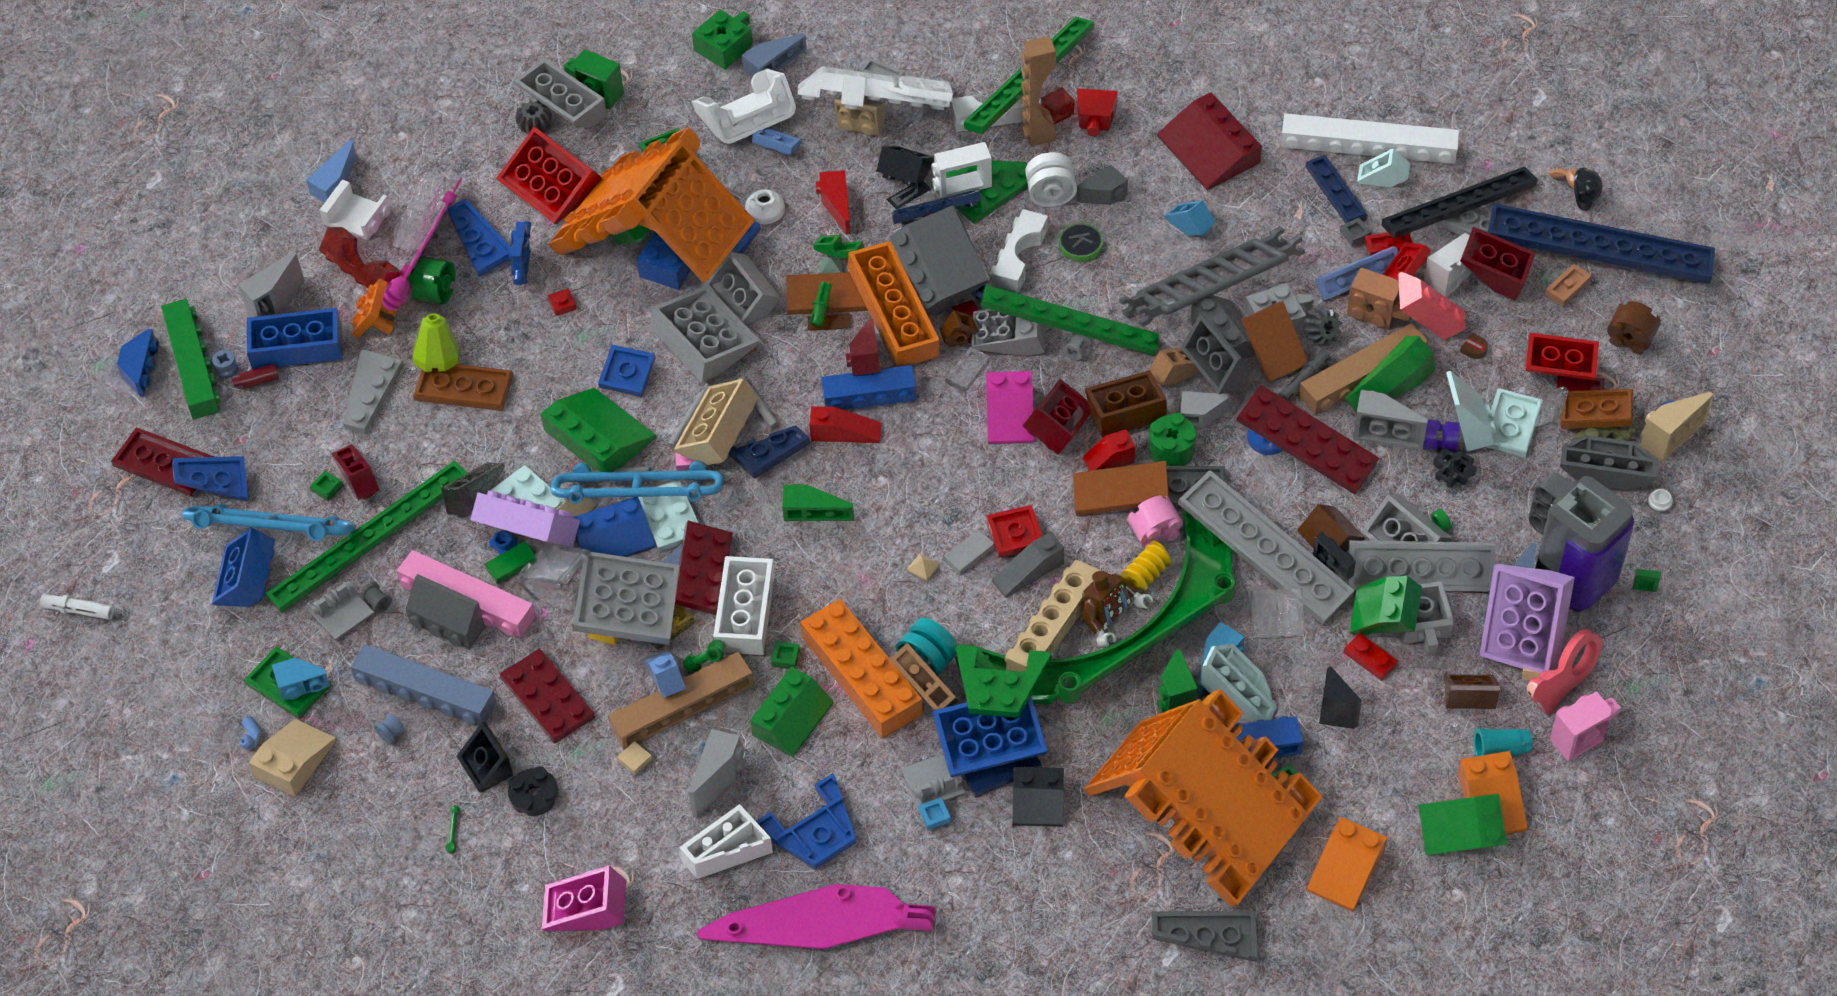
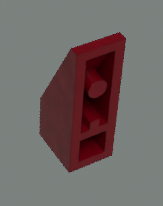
M869 319L849 344L850 353L846 354L847 367H852L853 376L880 373L873 319Z
M353 444L331 453L352 493L358 500L368 499L374 493L380 491L371 467Z

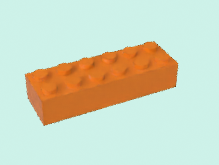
M891 241L849 252L848 270L895 367L908 366L939 357L940 340Z
M841 598L800 621L802 639L882 739L923 715L922 698L889 660V657Z

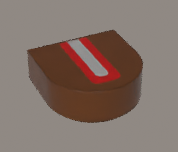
M1472 333L1461 346L1460 353L1472 359L1483 358L1487 354L1488 343L1484 338Z

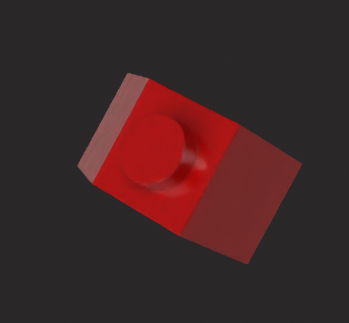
M1127 429L1104 436L1083 456V461L1088 471L1127 466L1135 463V445Z

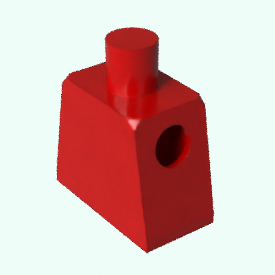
M1077 88L1079 127L1087 129L1088 135L1098 136L1100 130L1107 131L1110 129L1117 110L1118 91Z

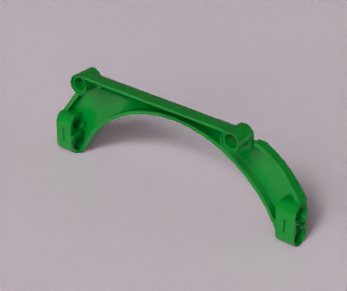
M1185 511L1183 513L1186 541L1184 565L1178 583L1164 606L1147 624L1116 644L1081 656L1051 659L1049 665H1046L1040 681H1037L1032 690L1033 704H1052L1057 700V697L1065 703L1077 702L1081 693L1218 604L1229 603L1234 597L1235 579L1232 575L1231 548ZM978 647L979 653L976 668L1006 670V655ZM955 656V661L959 667L958 658Z

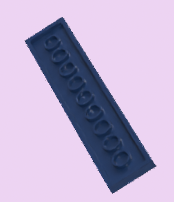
M1493 203L1488 233L1516 245L1696 282L1711 283L1715 256L1714 247Z

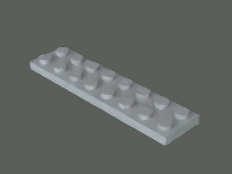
M1211 470L1179 499L1178 504L1322 625L1354 594L1355 590Z

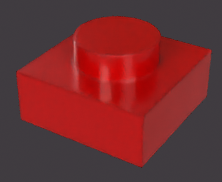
M569 288L548 295V300L555 316L577 310Z

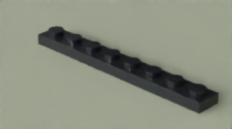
M1524 166L1382 219L1381 226L1395 239L1537 185L1538 179Z

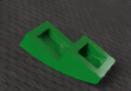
M841 235L820 236L813 244V248L829 256L848 259L849 252L863 249L864 244L863 241L842 242Z

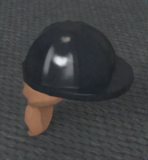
M1557 168L1553 171L1548 170L1549 175L1554 179H1567L1568 184L1574 189L1576 203L1581 211H1588L1591 208L1592 202L1601 195L1603 188L1602 180L1598 173L1587 168H1572L1570 170Z

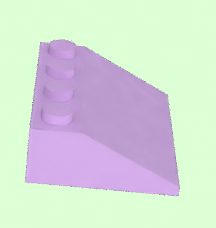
M1495 564L1479 656L1521 669L1533 670L1540 674L1543 671L1556 670L1561 657L1575 577L1550 570Z

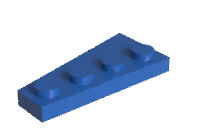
M466 198L447 209L478 277L509 260L508 251L512 247Z

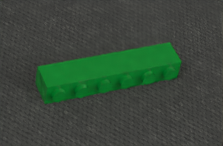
M187 298L161 305L192 419L219 413L217 403H220L221 399L218 389L213 390V386L217 384L213 372H208V369H211L212 366L208 355L204 356L203 354L207 352L204 339L199 340V336L203 334L199 322H194L195 319H198L195 307H190Z

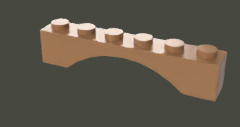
M1050 36L1024 41V51H1021L1024 64L1021 67L1024 79L1021 82L1024 94L1021 97L1024 111L1021 112L1024 123L1021 130L1023 138L1028 139L1030 147L1055 141V124L1051 114L1039 103L1043 83L1056 67V50Z

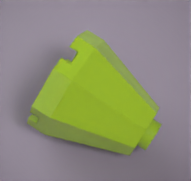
M429 314L424 317L413 348V365L425 372H432V368H438V372H441L459 364V344L446 319L438 314Z

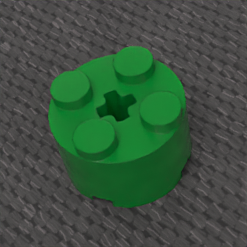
M420 256L415 270L412 269L409 274V282L412 283V299L434 304H447L454 290L450 289L451 281L455 282L456 279L454 264L447 260Z
M1173 413L1158 418L1150 425L1149 455L1154 462L1166 461L1167 466H1186L1191 462L1195 452L1196 430L1188 419L1184 418L1181 413Z

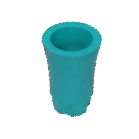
M1476 728L1474 731L1473 744L1476 757L1510 751L1511 756H1519L1520 754L1532 751L1533 741L1528 729Z

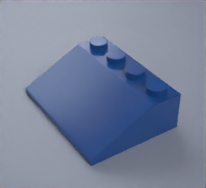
M1032 697L1028 700L1019 718L969 714L967 702L933 711L936 732L950 777L1048 753Z

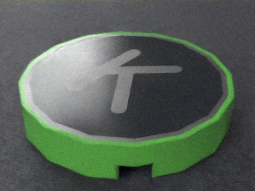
M1077 223L1067 226L1059 236V250L1063 256L1073 258V261L1087 262L1096 258L1103 248L1102 234L1097 228L1089 224Z

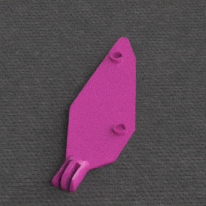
M460 177L452 192L448 190L443 197L442 202L445 204L410 264L407 265L405 263L399 273L401 277H397L389 282L382 300L387 310H397L399 306L405 303L410 293L409 274L412 269L415 270L413 267L436 229L447 206H452L458 195L454 193L462 177Z
M833 884L729 913L699 929L697 936L701 940L827 949L896 929L933 931L936 907L904 904L885 887Z

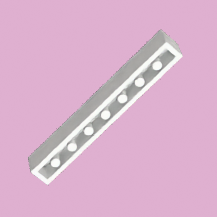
M1284 113L1281 147L1376 157L1394 148L1408 160L1455 164L1459 130Z

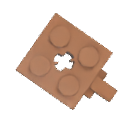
M1360 268L1350 287L1347 315L1388 330L1395 318L1409 321L1411 317L1400 310L1399 281Z

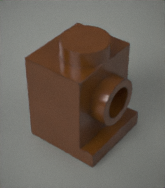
M954 310L940 327V332L944 343L949 347H954L955 345L963 346L972 334L978 332L972 315Z

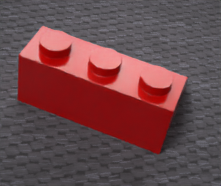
M1530 332L1526 347L1524 369L1528 372L1595 380L1599 341Z

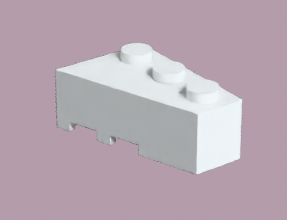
M1467 233L1462 234L1427 257L1426 269L1423 272V282L1432 286L1443 296L1448 297L1472 273L1460 262L1469 238Z
M740 804L679 847L682 863L697 879L773 853L770 836Z

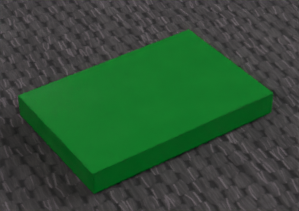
M276 646L244 679V682L297 719H300L330 687H326L318 692L301 695L296 699L283 701L272 665L294 657Z

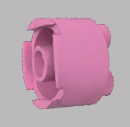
M1155 496L1138 505L1139 511L1135 514L1132 511L1127 518L1141 545L1145 547L1150 545L1153 540L1160 542L1165 539L1168 541L1176 539L1180 535L1178 530L1183 524L1180 515L1168 496H1166V499H1163L1162 496Z

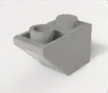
M1182 391L1181 414L1195 428L1203 429L1227 412L1229 394Z

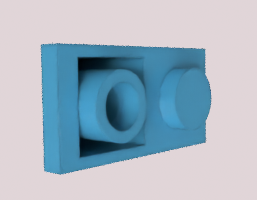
M296 657L272 665L283 701L296 699L301 695L318 692L326 687H330L325 669Z

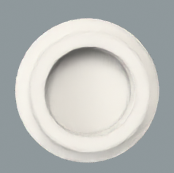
M1656 489L1650 494L1648 503L1656 511H1667L1671 508L1673 499L1667 490Z

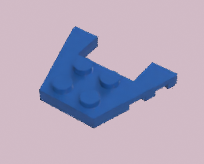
M833 773L815 784V790L827 805L789 829L785 830L772 812L756 821L770 836L771 842L813 869H817L856 844V836Z

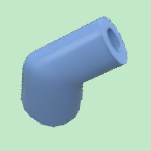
M248 716L242 721L247 734L243 735L244 739L240 738L239 741L240 746L245 750L254 749L262 735L253 717Z

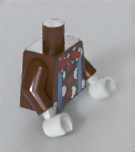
M1097 571L1092 575L1093 582L1082 593V618L1094 634L1097 633V644L1100 647H1109L1108 642H1116V636L1110 632L1105 633L1104 630L1132 602L1131 598H1135L1134 603L1136 607L1144 609L1148 608L1143 604V600L1153 602V598L1148 594H1140L1138 592L1139 589L1119 574L1111 575L1104 571Z

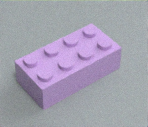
M488 490L487 494L477 493L470 519L568 547H573L580 522L579 519L571 517V512L554 509L553 507Z

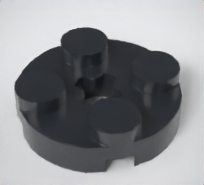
M539 766L523 770L509 780V801L513 809L519 813L521 811L527 813L528 816L542 815L554 806L553 802L556 800V797L558 798L557 782L553 775L547 772L544 767ZM532 788L539 789L535 796H532L531 793L527 794V792Z

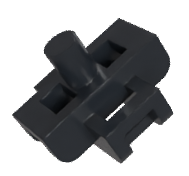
M1444 448L1433 461L1434 466L1439 469L1435 474V479L1438 481L1443 480L1449 488H1452L1457 482L1465 485L1468 479L1476 474L1477 468L1473 466L1474 458L1460 449L1453 453ZM1448 473V474L1451 475L1452 477L1449 478V477L1445 476V474Z

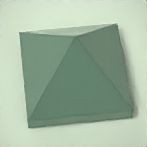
M820 258V274L842 273L843 258Z

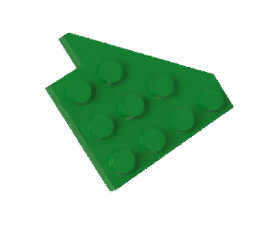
M991 160L992 187L980 190L981 200L977 201V205L965 207L964 204L957 206V210L973 224H976L1027 189L1026 162ZM977 165L946 172V178L977 171Z

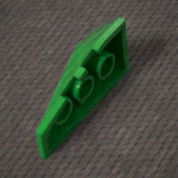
M1406 335L1345 397V400L1357 413L1361 390L1384 393L1393 399L1421 385L1436 369L1433 352L1420 336Z

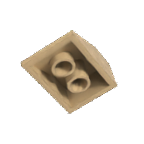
M1712 392L1703 393L1664 404L1656 411L1652 410L1645 418L1646 426L1641 433L1642 441L1640 446L1663 462L1706 422L1714 394Z
M294 719L261 745L250 760L249 765L254 778L296 797L337 739L332 735Z

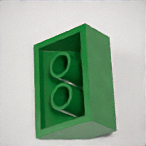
M790 667L750 719L752 736L794 757L834 704L833 700L812 677Z

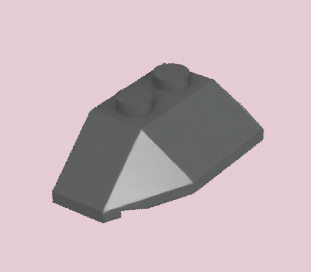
M1586 435L1562 446L1560 467L1576 481H1579L1583 476H1589L1607 488L1628 491L1653 482L1657 477L1658 458L1654 455L1651 456L1635 442Z

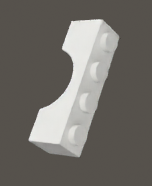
M973 96L952 99L951 114L956 132L968 131L964 129V121L983 104ZM1021 98L992 126L1023 122L1021 112L1024 111Z
M1023 209L1020 216L1015 218L1013 231L1007 234L1006 246L1000 250L998 263L993 265L990 272V278L993 279V287L1015 292L1020 291L1025 280V264L1018 259L1017 255L1026 248L1041 246L1048 230L1047 215Z

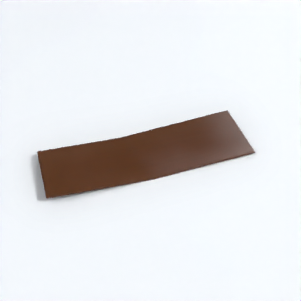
M850 313L826 315L823 327L810 325L811 316H807L808 331L850 328Z

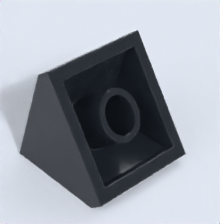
M1330 666L1326 672L1319 724L1355 729L1358 727L1362 700Z
M481 722L456 756L478 792H483L513 776L509 757L487 723Z

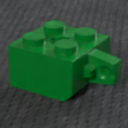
M721 9L718 10L692 32L694 51L726 70L749 50L753 43L752 30L748 27L751 23L750 15L742 11L737 16L732 17Z
M584 49L576 59L570 58L564 64L566 73L605 99V107L610 110L624 94L620 64L616 61L609 60L596 52Z

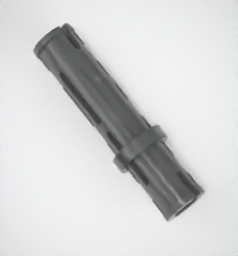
M1320 350L1310 362L1307 361L1303 365V369L1278 395L1291 402L1299 393L1300 383L1318 374L1331 361L1330 354L1325 350Z

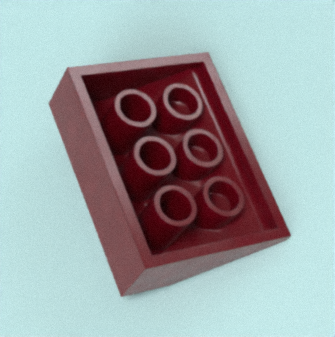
M1212 92L1191 102L1157 133V137L1206 190L1260 164L1262 145Z

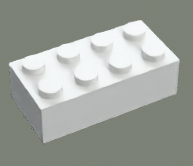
M725 556L713 635L714 641L720 640L725 644L724 653L739 652L740 654L764 655L775 577L773 559Z

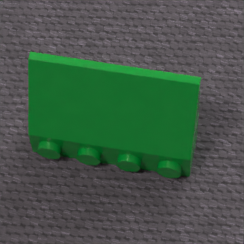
M595 388L559 399L540 413L544 431L599 472H613L617 468H621L657 438L655 433Z

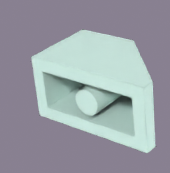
M1393 148L1360 164L1357 181L1360 184L1393 187L1408 179L1410 162Z

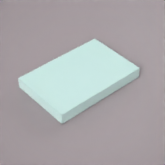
M1498 388L1491 408L1492 418H1488V421H1494L1497 434L1492 435L1494 445L1487 446V448L1526 458L1543 400Z

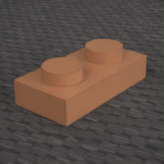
M1573 264L1546 289L1545 295L1563 307L1591 281L1592 275Z

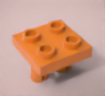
M379 279L374 285L368 287L364 296L361 295L356 303L358 311L351 321V325H353L351 335L360 338L370 327L380 330L387 335L391 333L394 322L379 315V312L390 315V317H394L398 309L393 311L387 310L383 305L382 300L388 282Z

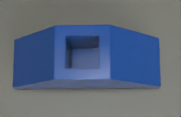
M152 329L145 330L122 345L117 360L121 377L139 396H144L146 387L150 386L149 374L150 370L154 369V354L159 349V340L155 338Z

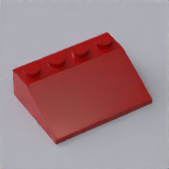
M536 127L532 128L496 177L499 182L554 224L560 222L580 206L602 179L598 173Z

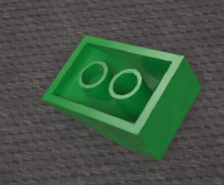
M1392 576L1357 587L1349 633L1415 632L1422 586L1409 576Z
M1499 793L1418 805L1426 855L1507 844Z

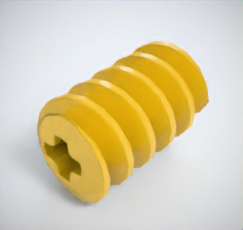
M1153 540L1121 572V576L1127 578L1138 589L1145 591L1148 589V584H1153L1154 578H1159L1160 572H1164L1166 566L1172 564V560L1165 547Z

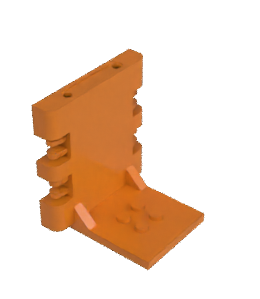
M687 127L673 133L664 145L659 140L650 143L641 155L634 150L620 156L611 168L606 169L600 177L602 179L575 212H571L565 217V224L548 245L557 254L566 255L581 249L586 243L593 244L604 240L609 234L616 235L639 224L657 232L702 282H706L751 227L755 219L695 155L700 147V140L693 130Z
M1219 689L1209 694L1203 701L1198 699L1141 720L1083 790L1089 796L1128 785L1131 788L1125 794V798L1148 822L1157 820V823L1163 826L1171 818L1175 823L1168 831V834L1173 838L1170 845L1184 859L1192 857L1196 863L1202 860L1205 855L1209 857V860L1202 868L1206 874L1210 873L1206 878V882L1231 907L1240 903L1323 796L1301 773L1293 774L1287 778L1288 774L1283 770L1275 778L1271 775L1277 766L1274 759L1271 760V758L1278 751V748L1266 736L1254 741V738L1249 734L1240 742L1237 737L1242 732L1243 727L1239 723L1236 724V722L1244 713L1222 689Z

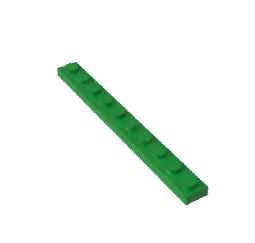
M1075 16L1051 39L1056 50V64L1094 29V21ZM1021 68L964 121V129L984 134L1024 96L1021 82L1024 81Z
M454 460L266 593L267 599L281 613L469 481V474Z

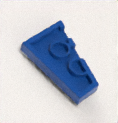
M244 456L173 458L175 484L247 502L248 493Z

